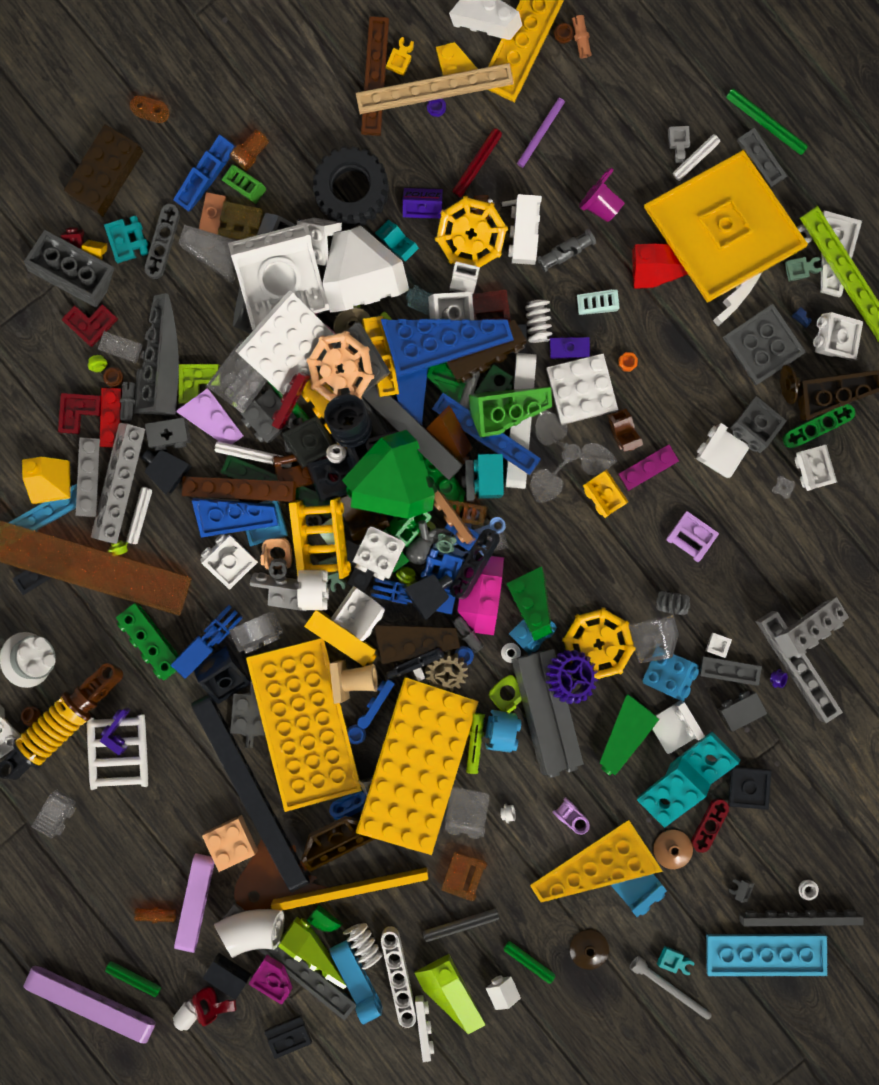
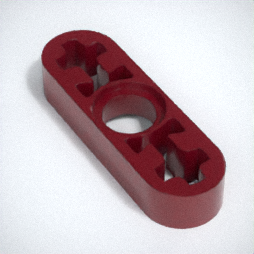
M721 798L711 801L692 837V846L700 853L707 852L710 849L729 812V805ZM722 803V807L724 808V810L718 811L716 816L719 817V820H717L715 817L710 816V814L712 813L715 815L717 812L715 805H720ZM708 820L715 822V828L711 831L705 829V823ZM703 830L710 837L705 836L703 840L706 843L705 846L701 845L698 847L699 845L696 842L703 839L704 835L701 833Z

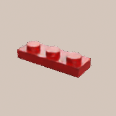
M101 388L100 447L113 448L118 425L122 423L120 419L121 403L119 402L122 398V389Z

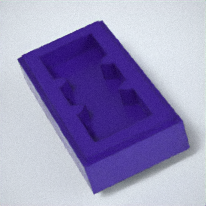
M589 337L550 338V359L590 357Z

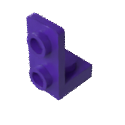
M128 707L123 710L119 709L113 716L115 721L111 726L107 725L101 733L103 737L100 742L117 755L124 753L128 747L124 744L125 740L120 736H113L115 730L131 710Z

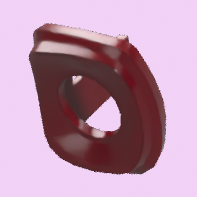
M205 987L193 996L196 1017L202 1026L212 1023L220 1013L236 1011V1001L226 1000L218 1003L212 987ZM202 999H205L208 1003L206 1015H204L200 1005Z

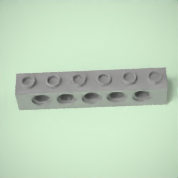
M119 423L91 538L117 544L145 433L144 428Z
M771 611L755 621L819 721L828 723L842 714V710L807 656L803 655L799 658L795 656L785 657L774 638L788 628L779 613Z

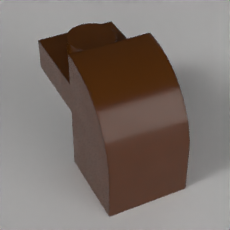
M626 408L608 415L613 436L620 450L623 449L624 452L632 451L643 445L641 437L635 430L632 416Z

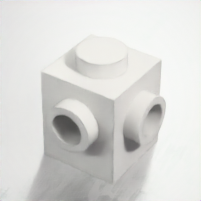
M497 976L486 987L495 1010L509 1009L521 999L511 976Z

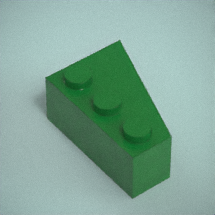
M542 567L506 583L534 641L552 633L546 580Z

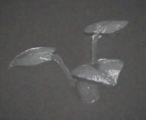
M547 410L539 414L536 420L535 433L538 440L546 446L551 445L555 441L557 445L564 447L562 451L564 461L553 473L547 469H541L532 476L530 486L536 502L541 503L553 500L561 493L563 481L555 475L567 462H573L578 458L583 459L581 462L582 469L589 475L597 476L617 461L608 449L596 443L586 444L583 446L581 453L578 445L570 444L568 446L567 443L559 442L558 440L563 439L567 434V424L560 425L558 415Z

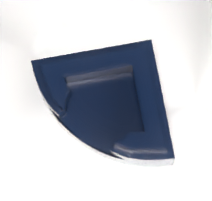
M802 307L798 308L791 316L805 328L811 323V318L806 317L807 312Z

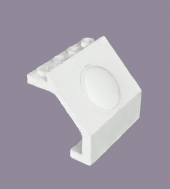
M306 223L228 243L252 330L261 323L289 290L314 314L330 310Z

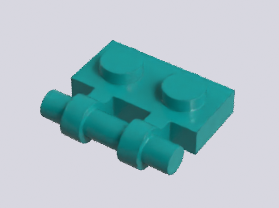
M137 216L130 217L131 224L127 226L123 219L104 225L117 263L136 258L134 252L136 249H140L142 256L149 253L147 239H144L143 227L138 221ZM133 232L137 241L131 242L129 233Z

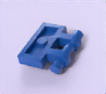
M431 548L421 577L434 574L439 579L447 574L453 582L461 568L463 556L444 553L443 558L437 557L439 550ZM434 565L440 566L438 574L432 572ZM451 585L444 589L448 594H451Z

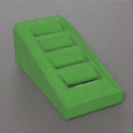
M234 164L231 165L222 178L224 183L254 204H257L266 191V187L261 182ZM239 173L236 179L233 182H231L235 174Z

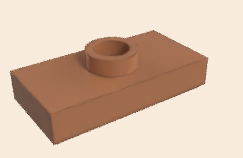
M206 192L199 232L219 236L226 196Z

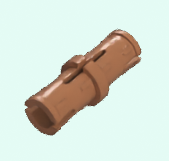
M578 15L576 18H572L575 31L574 40L578 45L579 57L583 59L592 55L588 40L590 35L586 30L584 15Z

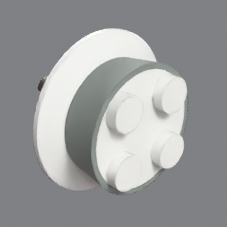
M21 632L12 635L6 640L0 651V666L3 674L11 683L19 687H34L42 683L55 665V652L50 642L33 633Z

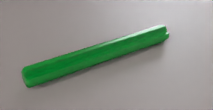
M732 88L726 98L798 154L802 155L808 148L806 143L737 90Z

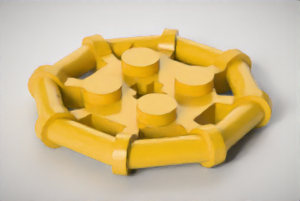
M463 196L462 200L440 212L441 218L435 241L438 242L448 258V263L452 265V263L460 262L482 267L495 258L501 257L508 226L504 224L494 207V203H487ZM470 207L482 209L484 212L482 215L470 211ZM464 208L466 213L456 219L453 214ZM489 214L496 224L495 227H491L487 222L486 217ZM448 221L453 223L451 234H445ZM473 228L477 236L469 238L466 231H470ZM492 233H498L495 246L490 244ZM452 239L454 246L457 248L454 253L446 240ZM485 248L490 251V253L478 259L477 253L482 252ZM460 252L472 254V260L458 256Z
M603 607L600 610L589 613L577 614L567 634L562 638L566 650L572 651L574 650L573 644H578L580 652L585 653V656L591 657L590 662L595 663L593 670L598 672L594 674V678L601 679L616 674L621 675L632 653L636 651L628 626L630 623ZM599 618V624L587 626L585 622ZM605 619L618 626L614 630L604 625ZM581 625L584 628L579 639L573 638ZM622 631L625 645L619 644L617 633ZM596 639L604 641V645H602L600 650L593 645L596 643ZM618 650H625L619 662L616 663L613 659L617 655ZM610 662L612 665L611 668L599 671L600 664Z

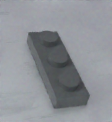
M755 128L737 139L738 144L746 152L769 188H772L787 177Z
M702 656L699 676L759 686L762 666Z

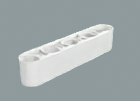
M389 926L382 932V949L399 1024L402 1027L410 1028L416 1022L415 1002L399 931L395 927ZM392 934L396 939L389 942L385 939V936ZM391 954H397L400 957V959L397 961H393L390 959L389 956ZM400 973L404 976V978L402 980H396L394 978V975ZM400 993H406L408 995V998L402 1000L398 997V995ZM408 1012L412 1014V1017L405 1019L402 1015Z

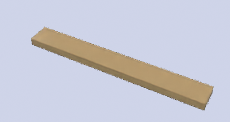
M510 63L357 92L356 98L359 113L364 114L513 85V77Z

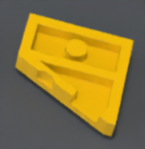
M455 42L436 47L443 76L478 69Z

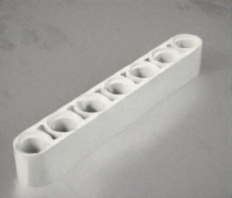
M516 354L513 390L534 388L536 354ZM531 417L521 421L517 426L510 427L509 435L511 439L529 450ZM507 460L505 487L525 489L527 473Z

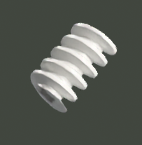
M534 300L527 302L529 305L525 309L529 313L526 314V318L530 319L527 322V326L532 327L527 330V333L532 335L528 338L529 342L537 343L550 340L547 337L552 335V332L546 331V329L552 327V325L547 324L546 321L550 320L551 317L545 315L550 309L544 307L550 301Z
M366 923L356 924L343 932L344 935L350 934L347 942L354 941L350 946L351 949H358L354 955L362 956L358 963L365 962L361 969L371 967L382 957L381 951H377L378 945L374 944V937H370L371 931L366 930L368 927Z

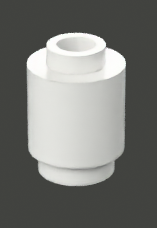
M193 999L184 1002L173 1017L174 1026L180 1031L189 1030L197 1019Z

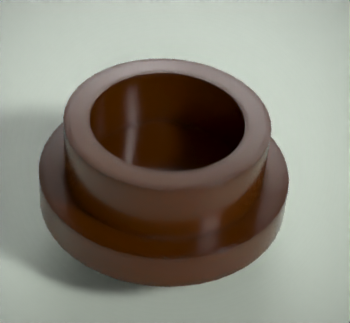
M567 23L559 24L554 31L555 39L562 44L570 42L574 35L573 28Z
M116 367L106 369L103 374L104 382L111 387L119 386L123 381L122 371Z
M27 707L21 713V720L27 726H32L34 722H38L37 720L40 717V710L36 707Z

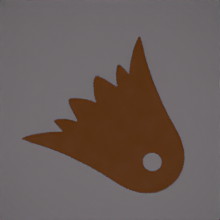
M261 838L257 847V853L252 856L236 883L234 898L236 903L245 911L272 909L271 903L273 899L329 887L311 884L317 879V876L308 875L310 884L291 893ZM293 845L292 847H293L294 851L296 852V846ZM300 861L306 871L307 867L303 864L302 861ZM251 891H257L260 895L259 900L255 903L248 899V894Z

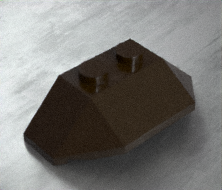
M344 816L309 834L302 862L311 872L375 838L356 833L360 819Z

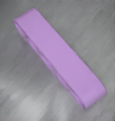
M197 853L194 855L174 949L192 953L196 950L214 868L212 856Z

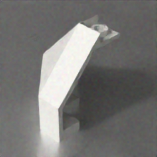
M362 226L351 230L334 232L322 283L330 312L346 311L353 309V306L367 305L380 301L381 298L387 296L395 297L409 290L403 261Z

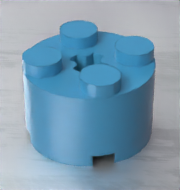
M491 710L493 716L488 717L485 738H489V744L485 743L486 749L508 753L516 751L518 747L516 734L521 729V719H518L516 713Z

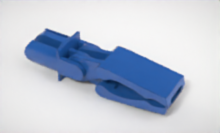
M375 577V582L393 585V587L390 589L373 585V589L391 593V597L371 593V597L402 604L412 603L402 588L406 584L385 579L382 581ZM448 594L449 598L436 611L452 614L456 598Z
M228 605L204 629L205 633L203 636H197L170 665L184 679L214 650L211 647L215 643L219 644L243 619L241 615L238 616L226 628L225 626L238 613L236 610H233L220 622L232 608L231 605Z

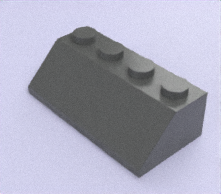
M46 230L43 231L23 261L29 272L95 308L98 307L107 293L114 271L113 266Z

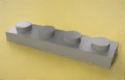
M79 439L76 516L96 517L100 439Z

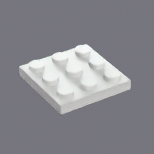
M604 354L546 368L560 425L618 411Z

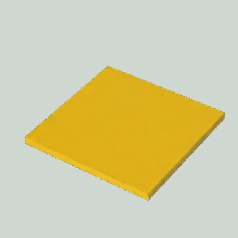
M744 150L644 205L645 210L707 303L806 248L808 245Z

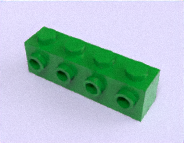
M134 603L116 617L118 627L123 632L126 631L130 636V643L135 648L138 647L140 649L143 660L146 663L150 662L157 678H162L164 681L177 672L170 665L179 656L139 603Z

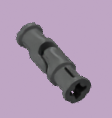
M586 229L583 234L576 238L572 237L552 248L551 252L546 255L537 257L538 264L545 273L552 266L560 265L573 256L578 255L582 252V249L595 245V237L590 229Z

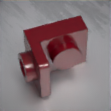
M77 227L67 228L61 234V239L82 250L84 230H78Z

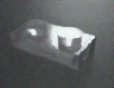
M104 331L98 350L137 363L143 345Z

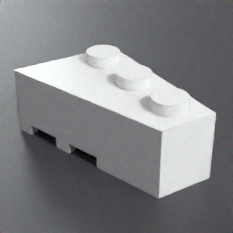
M459 0L449 13L454 27L459 28L462 26L470 28L471 31L475 32L479 30L487 32V35L511 40L522 26L519 11L501 0Z

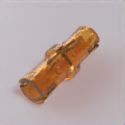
M154 907L153 909L136 908L134 920L152 921V923H158V921L175 923L176 916L174 915L176 910H161L159 907Z

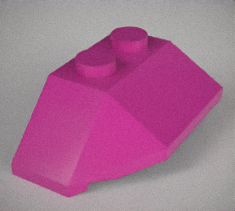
M491 556L469 596L465 599H459L458 612L469 627L475 630L474 633L494 635L503 575V557ZM473 568L467 570V578L473 576Z

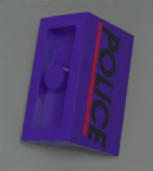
M404 188L403 217L440 219L443 189Z

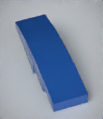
M219 134L210 150L206 151L198 165L192 168L173 200L190 212L217 178L237 146Z

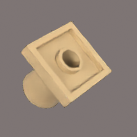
M346 659L329 663L334 704L350 699L349 691H377L378 678L374 664L347 669Z

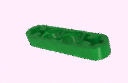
M850 404L835 408L785 433L783 443L788 448H796L851 421L855 416V409ZM843 409L849 411L847 417L843 416L837 419L836 415L841 414ZM824 417H830L832 419L833 423L831 427H825L823 425ZM808 425L815 428L813 436H809L805 432V428ZM801 433L802 437L796 439L795 444L789 442L790 434L796 436Z

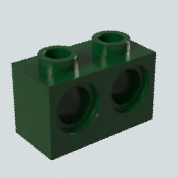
M493 364L475 394L511 390L514 385L511 382L513 377ZM502 377L505 384L497 386L494 383V379Z

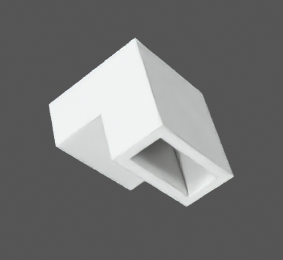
M456 262L450 291L458 293L472 292L473 296L480 267Z

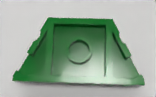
M446 362L430 367L427 378L442 393L460 404L466 382L462 383L460 381L457 383Z

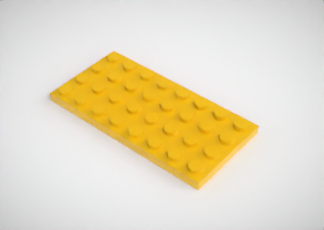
M319 638L246 657L284 811L287 812L362 791L358 782L359 778L340 703L334 704L330 662L324 640Z
M404 677L356 833L432 855L473 722L472 715L475 714L479 701Z

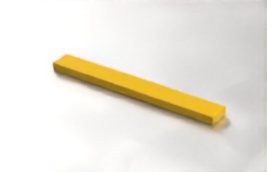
M426 867L273 899L271 908L282 911L428 880V870Z

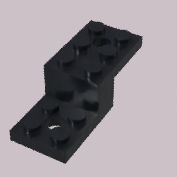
M399 431L369 438L358 447L347 448L346 457L340 463H332L328 458L308 463L307 469L320 502L346 495L347 486L342 479L381 437ZM334 474L338 480L332 482L328 479L327 475Z

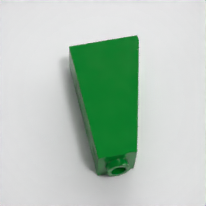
M629 694L625 697L600 764L603 765L601 769L608 775L614 774L616 776L660 720V718Z

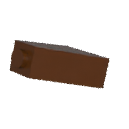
M448 406L426 430L457 460L464 464L465 460L470 458L467 454L473 448L452 408Z

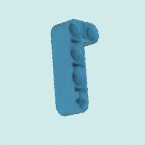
M345 940L330 948V954L356 1003L357 1016L364 1025L381 1016L383 1008L365 970L361 969L363 967L362 964L358 963V956L354 955L355 950L350 947L352 944L350 941L347 942Z

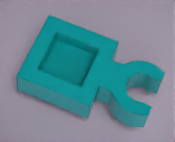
M664 946L656 964L660 968L673 973H677L679 968L683 974L690 975L689 970L685 966L688 964L694 966L695 963L688 957L683 958L682 952Z

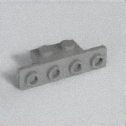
M253 573L250 586L269 589L268 606L299 610L297 598L298 579L286 578L285 576L275 579L266 573Z

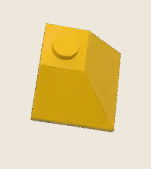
M47 457L22 460V478L32 504L71 498L70 462L68 460Z

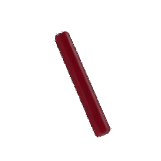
M494 128L458 181L453 189V193L458 197L463 196L502 137L500 130Z

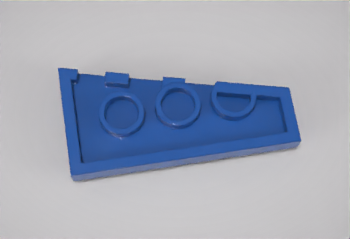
M193 498L192 500L201 538L278 526L279 524L275 504Z

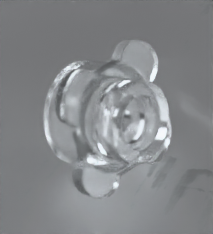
M779 476L777 484L772 488L774 494H780L784 499H788L793 488H795V482L785 479L784 476Z

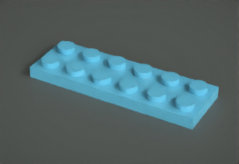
M706 934L708 976H827V936L825 934Z

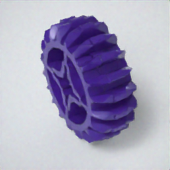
M566 650L563 653H558L557 658L551 659L553 664L547 666L551 671L546 673L547 676H550V680H547L546 683L551 684L548 690L555 691L553 695L555 698H559L561 702L566 701L567 704H572L573 702L578 704L581 701H586L587 696L593 695L591 689L597 688L593 683L598 681L597 678H594V674L598 671L593 670L595 663H589L591 657L585 656L583 652L578 653L577 650ZM569 661H573L572 665H569L568 669H563L566 663H568ZM576 685H581L576 692L571 693L572 689H575Z

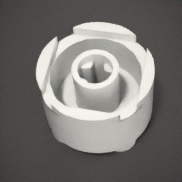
M299 570V587L297 588L299 610H327V600L329 599V589L327 588L328 571Z

